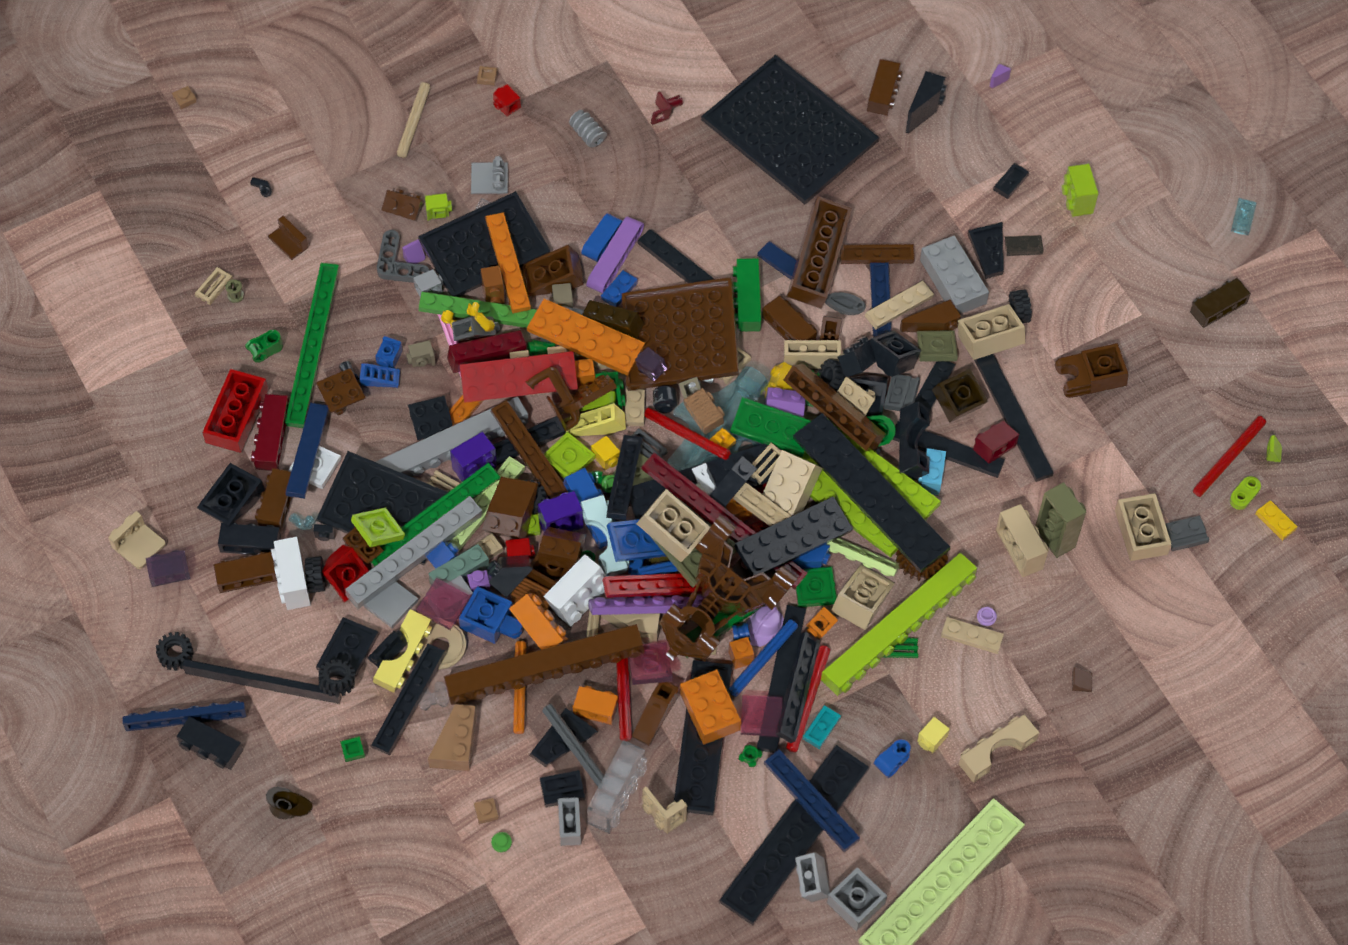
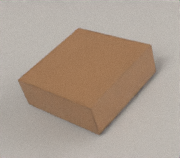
M480 66L477 84L495 86L497 68Z

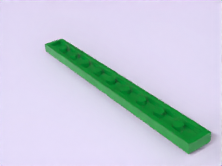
M320 263L285 419V425L289 427L304 428L340 269L337 264Z

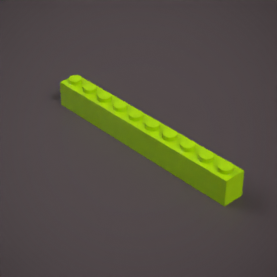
M960 552L822 672L821 681L837 696L842 692L846 693L853 685L852 683L856 680L860 681L866 675L868 669L875 668L884 655L886 657L893 652L895 645L904 643L912 631L916 632L922 626V622L930 620L938 608H944L952 596H958L966 584L970 585L976 579L977 567Z

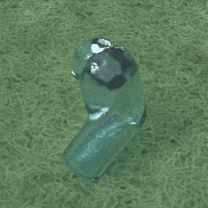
M295 513L288 519L300 530H309L313 528L312 525L316 522L310 515L304 520Z

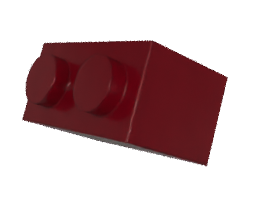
M1002 421L997 425H992L984 433H979L975 438L973 450L986 462L991 463L1016 447L1019 434Z

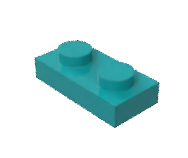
M824 705L804 734L803 740L821 749L840 721L841 715Z

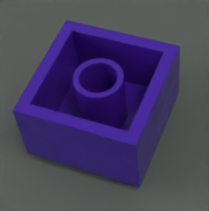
M483 431L450 450L452 469L462 482L488 462L494 469L497 467L495 447Z
M574 491L562 493L559 497L553 499H545L538 504L539 523L543 532L546 531L547 527L572 532L583 528V510Z

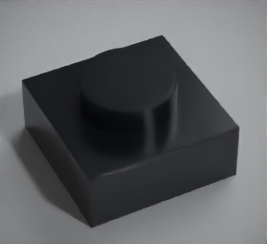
M314 524L313 532L315 538L321 541L335 540L336 532L333 527Z

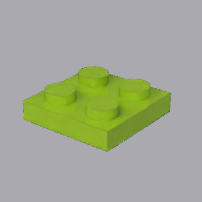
M569 432L544 453L555 472L563 478L586 468L595 459V454Z
M386 508L354 514L351 518L352 523L370 547L400 541L405 536V533Z

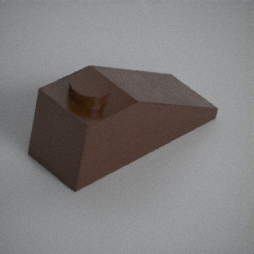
M950 299L902 319L900 331H953L958 328V320L961 319V315Z

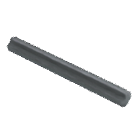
M552 704L545 706L542 710L597 787L599 789L606 787L609 783L554 706Z

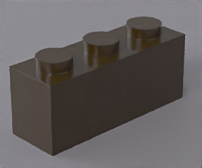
M1238 278L1232 281L1228 280L1220 288H1214L1204 297L1196 298L1192 302L1190 313L1205 328L1247 304L1251 293Z
M589 300L582 313L587 318L637 339L644 325L637 312Z

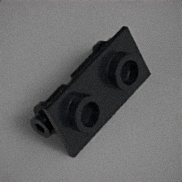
M393 630L367 659L378 668L383 660H393L407 645V641L403 638V633L399 630L397 632Z

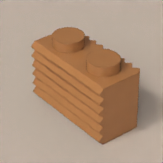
M704 388L683 399L685 408L704 435L724 424L723 416L725 414L720 406H715L713 403L714 398L709 391L706 393Z

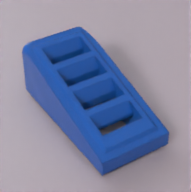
M361 364V386L399 388L400 369L373 364ZM382 374H386L385 380L382 379ZM390 375H393V381H389Z

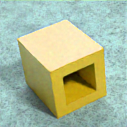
M607 436L591 445V451L595 454V460L605 471L610 467L617 466L620 450Z

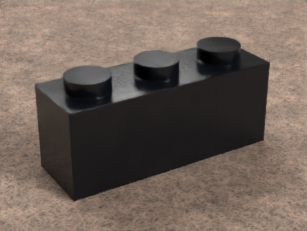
M864 336L857 339V342L843 349V353L838 356L845 377L862 373L876 362L870 342L871 338Z
M234 522L229 527L221 523L218 538L219 551L221 553L257 555L261 552L269 553L271 549H275L274 541L281 540L280 529L273 525L257 526L251 523L241 525Z
M188 717L176 736L182 749L185 751L192 750L201 759H210L214 761L216 766L222 769L226 767L231 770L243 752L241 742L191 717Z

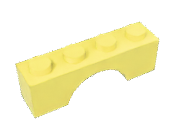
M411 609L409 610L400 629L406 638L407 649L401 657L395 660H383L373 678V683L395 693L397 688L401 689L406 679L403 677L405 672H410L415 662L412 660L415 653L419 655L424 645L421 643L424 636L428 638L433 628L430 626L431 619Z

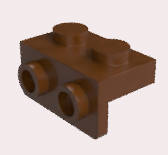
M393 188V191L387 190L381 211L417 221L421 205L425 204L424 200H420L421 196L413 193L407 196L403 194V190Z

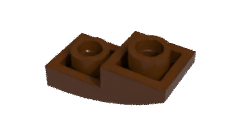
M356 527L343 537V541L349 547H352L357 555L368 564L383 552L379 545L370 547Z

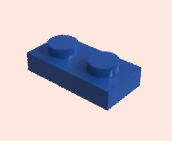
M622 270L602 293L601 300L609 305L618 307L622 302V293L631 292L637 285L638 279Z

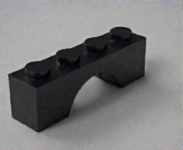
M918 401L901 408L899 419V473H904L912 480L929 474V457L919 451L917 446L921 434L930 426V409Z

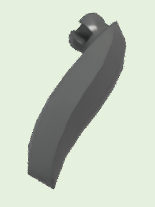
M844 292L828 294L825 301L826 305L845 315H858L866 307L860 298Z

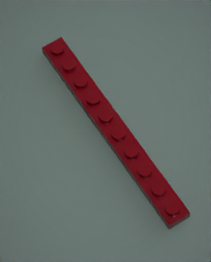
M653 453L641 467L644 472L710 524H713L719 516H722L732 524L735 530L729 539L734 543L756 534L755 531L657 454ZM790 561L783 566L797 577V580L791 586L795 590L807 575V572L793 561ZM780 567L771 570V572L776 574Z

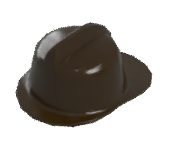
M272 787L266 793L270 812L276 818L291 819L309 814L313 809L312 802L309 799L285 787Z

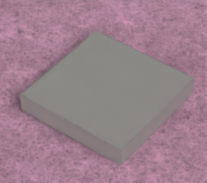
M394 582L363 607L393 629L418 602V598L399 583Z

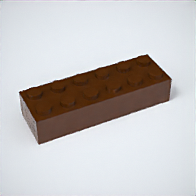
M817 196L811 209L786 297L820 309L822 308L829 293L852 208Z

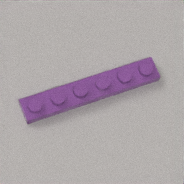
M679 595L672 597L654 596L653 598L641 596L634 598L615 597L614 599L597 597L589 599L588 607L592 615L666 613L673 604L682 609L687 605L690 597ZM697 595L692 607H698L704 598Z

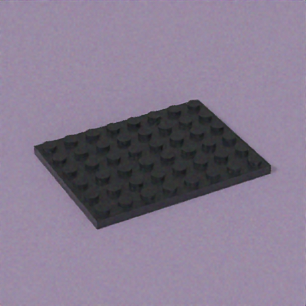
M777 55L770 58L701 116V121L804 205L879 142V137Z

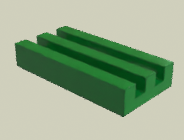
M907 638L902 643L913 644V646H894V650L914 651V653L892 652L889 656L886 657L884 655L882 658H918V638Z

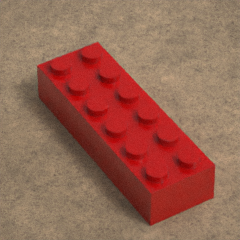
M573 351L459 364L464 402L557 392L549 377L536 384L534 389L525 383V381H528L549 367H555L558 370L568 390L578 389Z

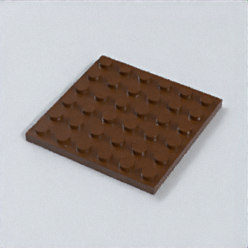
M731 277L622 293V308L637 312L644 323L637 340L644 342L645 347L629 376L626 375V388L628 391L679 384L695 377L702 381L739 375L733 283Z

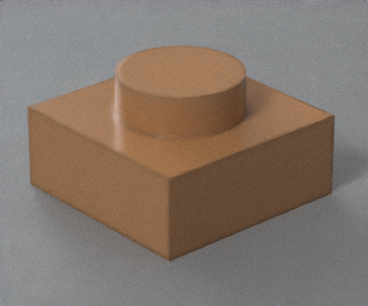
M188 86L172 93L180 109L197 102L196 97Z
M493 798L474 803L479 824L499 819Z

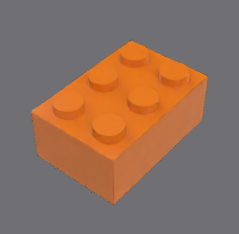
M718 670L680 684V695L703 745L741 730V719Z

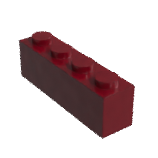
M521 330L449 345L447 359L452 372L456 373L460 372L459 364L510 359V352L525 351L526 343Z
M265 394L264 401L260 403V412L262 414L257 420V429L259 431L254 436L256 448L251 453V462H254L256 470L272 471V468L279 469L286 430L285 419L289 406V399L286 395Z

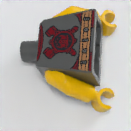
M473 302V305L469 303L467 308V314L475 317L454 321L452 320L454 313L449 310L443 311L441 316L443 323L450 324L453 330L454 341L477 340L494 336L500 330L499 323L494 322L492 316L485 317L483 313H479L480 305L477 302Z

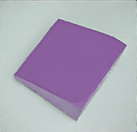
M999 64L991 76L990 87L994 88L1007 81L1010 77L1011 69Z
M415 240L402 247L403 257L407 263L417 264L425 260V254L419 240Z

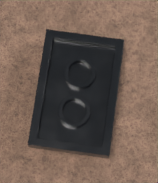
M343 617L319 659L316 670H321V666H325L326 662L331 664V660H335V663L338 660H342V663L346 661L348 665L351 664L353 666L356 678L379 636L378 631ZM335 676V678L340 680L343 679V677Z

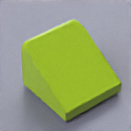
M1272 435L1267 444L1266 459L1267 461L1281 462L1282 445L1275 435Z

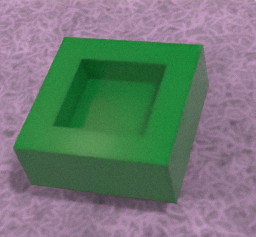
M360 736L340 741L345 763L365 758Z

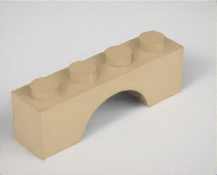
M1025 714L1020 718L1014 717L1008 723V726L996 729L991 737L988 739L983 738L973 749L968 748L960 755L959 765L974 783L990 772L992 765L990 754L995 749L1002 746H1011L1022 751L1037 741L1039 732Z

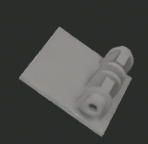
M497 156L493 163H471V194H508V162H504L502 157Z

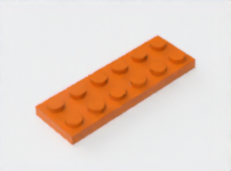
M543 299L527 327V331L586 358L593 359V361L629 376L645 347V343L547 299Z

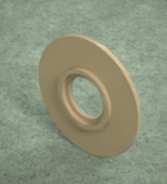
M445 621L432 623L430 626L433 628L428 638L424 636L421 642L424 645L417 656L420 658L427 643L433 645L436 639L446 638L449 641V648L445 651L446 655L438 669L452 667L460 661L465 653V635L453 623Z

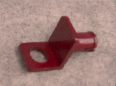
M657 92L655 104L659 110L653 112L650 123L654 125L669 120L672 108L683 105L680 95L666 99L661 92ZM663 114L661 118L656 119L658 115Z

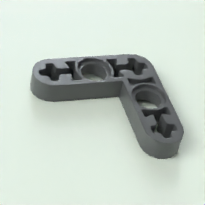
M395 230L386 231L383 234L377 262V274L381 279L414 283V277L421 274V272L430 271L426 265L396 262L400 245L399 234ZM391 237H394L391 246L389 245V240L391 239ZM390 251L393 253V256L386 258L383 254ZM386 263L388 266V270H386V272H383L382 270H384ZM401 269H407L409 271L406 275H400L398 273Z

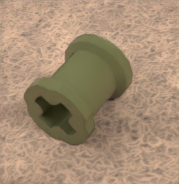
M236 279L229 280L225 285L228 300L232 303H239L244 298L242 284Z

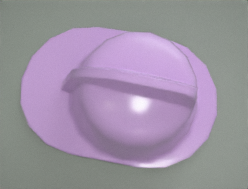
M767 606L761 607L747 620L746 623H748L752 646L761 647L768 644L781 630L784 618L776 607L773 610Z

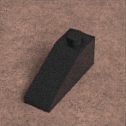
M742 456L709 496L725 508L742 486L751 478L757 468Z

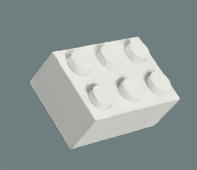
M297 537L274 541L275 549H271L281 603H286L287 610L311 606Z
M584 555L544 595V598L554 613L571 627L589 609V599H595L605 594L602 579L606 575L599 565Z

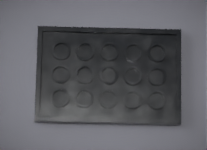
M516 191L418 236V240L438 275L442 277L444 286L450 296L459 297L482 286L481 269L498 266L486 223V216L504 213L520 268L529 261L551 252Z
M347 451L316 521L347 534L355 528L351 521L354 514L386 508L401 528L448 492ZM427 558L420 564L424 566L427 561Z

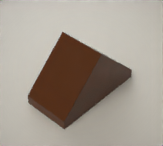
M823 316L820 340H839L842 318Z

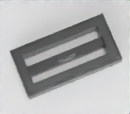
M640 428L631 435L643 437L645 441L660 451V453L656 452L650 445L642 441L640 454L647 458L653 453L663 458V455L668 453L665 447Z

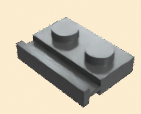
M904 375L893 376L884 408L900 411L901 408L913 404L920 379Z
M1200 515L1165 524L1171 541L1172 552L1206 544L1210 540L1207 537Z

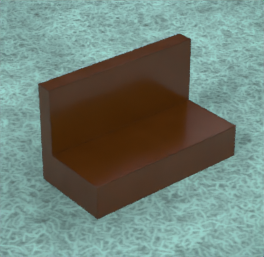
M284 215L278 219L279 228L268 235V238L291 260L309 248L307 238Z

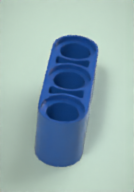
M608 213L605 214L585 242L581 254L598 262L623 220Z

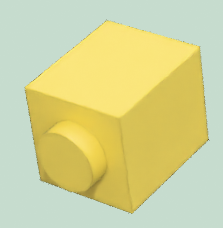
M933 717L919 733L917 741L924 750L934 753L948 737L950 729Z

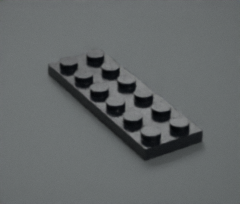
M833 496L735 543L734 547L751 576L762 572L765 574L850 533L853 528Z

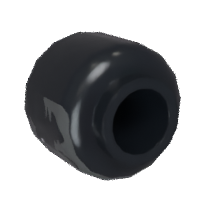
M670 385L655 388L653 390L654 408L660 413L672 412L677 407L676 389Z

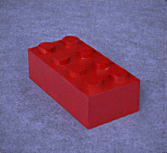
M233 369L229 370L202 432L205 443L239 453L242 452L260 411V403L264 401L265 394L268 392L266 378Z

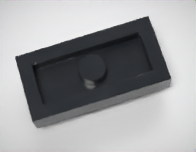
M1013 163L995 184L993 191L1009 199L1028 177L1029 171Z

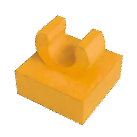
M723 428L709 439L728 450L736 444V439Z

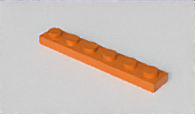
M504 213L486 216V223L512 313L528 311L531 309V305Z

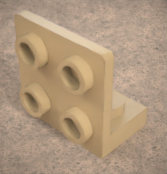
M647 787L643 788L642 807L648 815L651 814L654 817V822L660 830L663 829L668 834L687 820V805L683 800L671 803L665 811Z

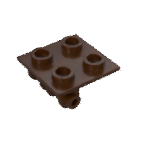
M351 368L316 382L331 413L334 412L337 415H342L344 407L366 399Z

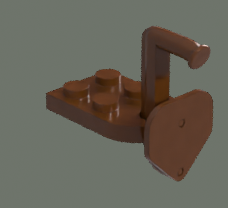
M549 367L528 381H525L529 387L534 389L536 384L549 377L561 401L554 404L549 396L546 399L565 431L572 429L578 424L580 408L617 388L614 381L608 375H601L594 379V383L579 387L577 389L578 392L571 395L555 367ZM569 413L572 419L564 422L561 414Z

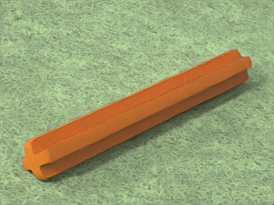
M517 641L515 643V657L526 654L525 641ZM525 686L521 689H514L513 732L515 734L524 733Z

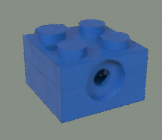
M478 586L459 617L460 629L496 644L501 634L516 639L520 637L523 631L521 623L511 616L512 612L509 608L513 606L512 601Z

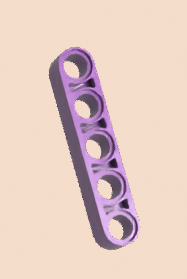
M628 216L625 217L587 280V287L603 293L609 287L640 237L644 223Z

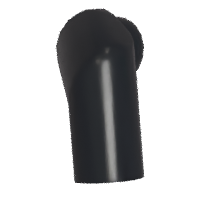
M252 177L250 185L259 188L260 194L263 197H269L272 194L270 183L266 180Z

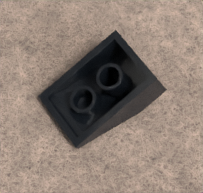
M925 71L908 111L905 133L909 134L934 115L940 105L943 106L947 85H945L946 77Z
M229 463L199 503L197 509L230 527L252 508L261 497L262 492L265 491L263 482L256 476Z

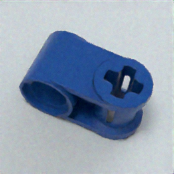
M902 739L895 741L876 758L873 764L887 778L892 777L908 761L911 749L910 744Z

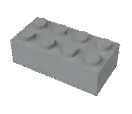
M955 236L922 248L920 256L922 265L943 300L948 301L951 299L959 314L987 304L989 291Z

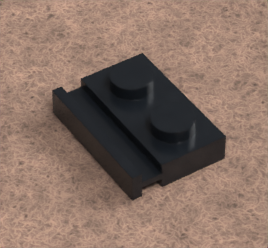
M579 770L539 778L545 808L557 806L558 799L579 797V801L585 800Z

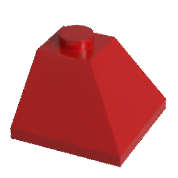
M341 545L328 557L322 571L343 602L349 599L346 596V588L369 572L355 550L346 545Z

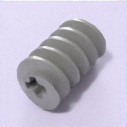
M578 110L571 116L569 125L586 142L588 147L594 148L600 145L606 139L607 133L603 131L602 127H599L597 122H594L595 119L590 117L589 112L584 113L583 110Z

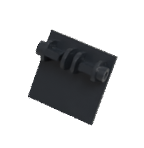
M445 396L408 405L417 441L426 439L453 426Z

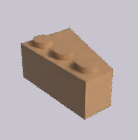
M455 704L428 757L429 768L470 771L477 716L475 706Z

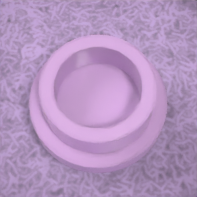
M990 607L981 608L977 613V620L983 626H991L996 621V612Z

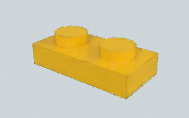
M1271 500L1256 511L1255 515L1282 541L1296 531L1298 527Z

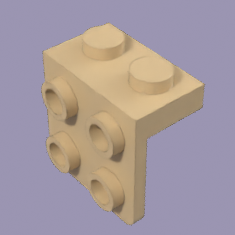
M137 511L129 515L124 520V523L119 528H115L108 537L111 547L137 569H142L166 545L160 536L144 524L142 515Z

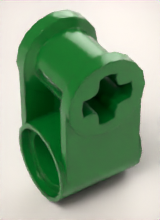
M269 330L249 340L245 348L251 352L253 361L259 363L280 352L283 349V342L277 330Z

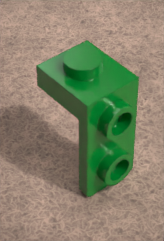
M604 371L595 374V378L601 375H608L614 381L617 387L615 389L617 406L622 410V406H625V396L620 393V390H623L622 378H618V371Z

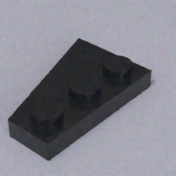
M1003 222L968 230L967 235L985 279L1003 275L1004 272Z
M567 708L560 714L581 744L598 733L596 729ZM552 725L529 756L544 767H547L571 750Z

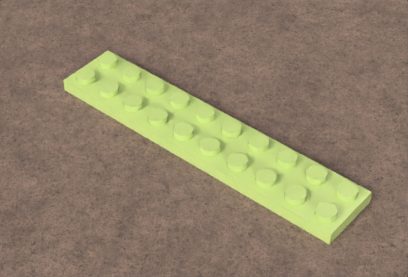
M993 798L865 932L858 943L861 945H913L1024 828L1025 824Z

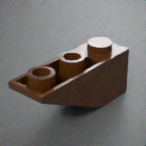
M660 679L632 734L633 738L650 746L678 699V687Z

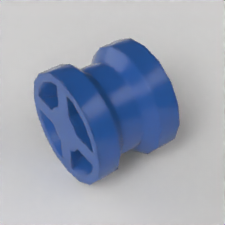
M744 623L742 626L732 625L734 640L748 637L751 642L748 623Z

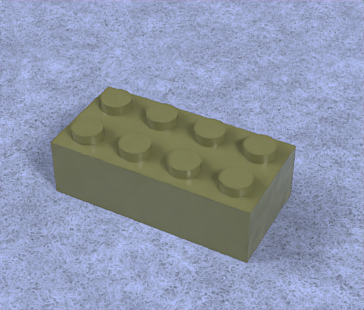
M1064 482L1044 493L1035 525L1038 528L1040 537L1056 558L1076 548L1086 515L1085 506L1083 503L1078 502L1073 490L1067 487Z

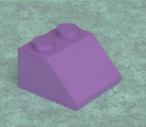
M768 387L764 405L803 418L805 398L795 390Z

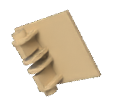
M848 377L844 379L837 391L838 394L864 416H866L875 401L874 391L868 390L866 392Z

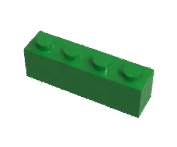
M737 259L736 266H733V277H736V282H733V293H737V297H734V309H737L735 324L738 325V332H760L759 259Z

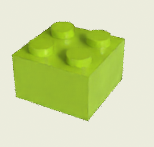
M1090 164L1069 166L1067 173L1064 175L1062 193L1066 195L1067 210L1071 211L1072 217L1094 213L1098 190Z

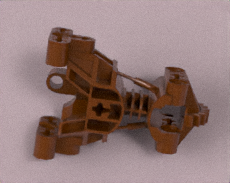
M722 516L716 519L695 547L702 556L700 557L695 578L697 585L694 592L691 593L687 605L680 609L677 605L673 604L659 623L670 647L666 656L671 660L680 655L706 661L721 642L713 635L715 631L727 624L728 620L734 616L742 617L762 607L764 604L773 610L797 580V577L783 565L772 579L763 572L747 578L750 573L748 569L742 567L741 558L732 567L730 562L733 548L726 542L731 537L735 527ZM700 586L704 599L698 607H692ZM719 612L725 614L733 613L728 618H723L715 625L713 624V619ZM690 620L702 628L699 637L694 643L683 633L679 632L684 624L687 625Z

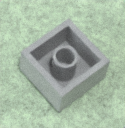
M856 868L828 895L827 904L857 932L885 905L887 895L860 869Z

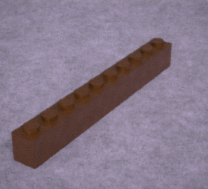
M635 624L446 675L444 680L451 705H462L469 700H481L488 695L502 694L506 690L521 689L525 685L532 683L540 684L547 679H558L569 673L577 674L584 669L599 668L606 663H618L622 659L629 657L636 658L644 654V647L638 625Z

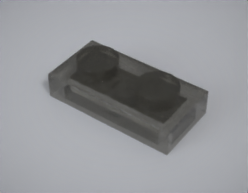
M1041 235L1005 237L1004 239L1006 256L1043 255Z

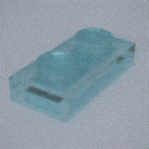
M1238 199L1231 232L1249 236L1257 202Z

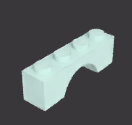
M604 495L581 501L580 505L583 510L585 524L599 528L607 538L608 546L599 556V566L606 576L626 573L630 563L629 561L615 562L607 530V524L616 522L615 519L606 518L609 501H605Z

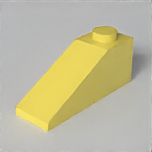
M613 403L581 413L578 424L572 429L565 431V434L569 432L573 437L607 435L625 430V412ZM571 417L566 418V419H564V422H567L568 420H570V419H572V418H571Z

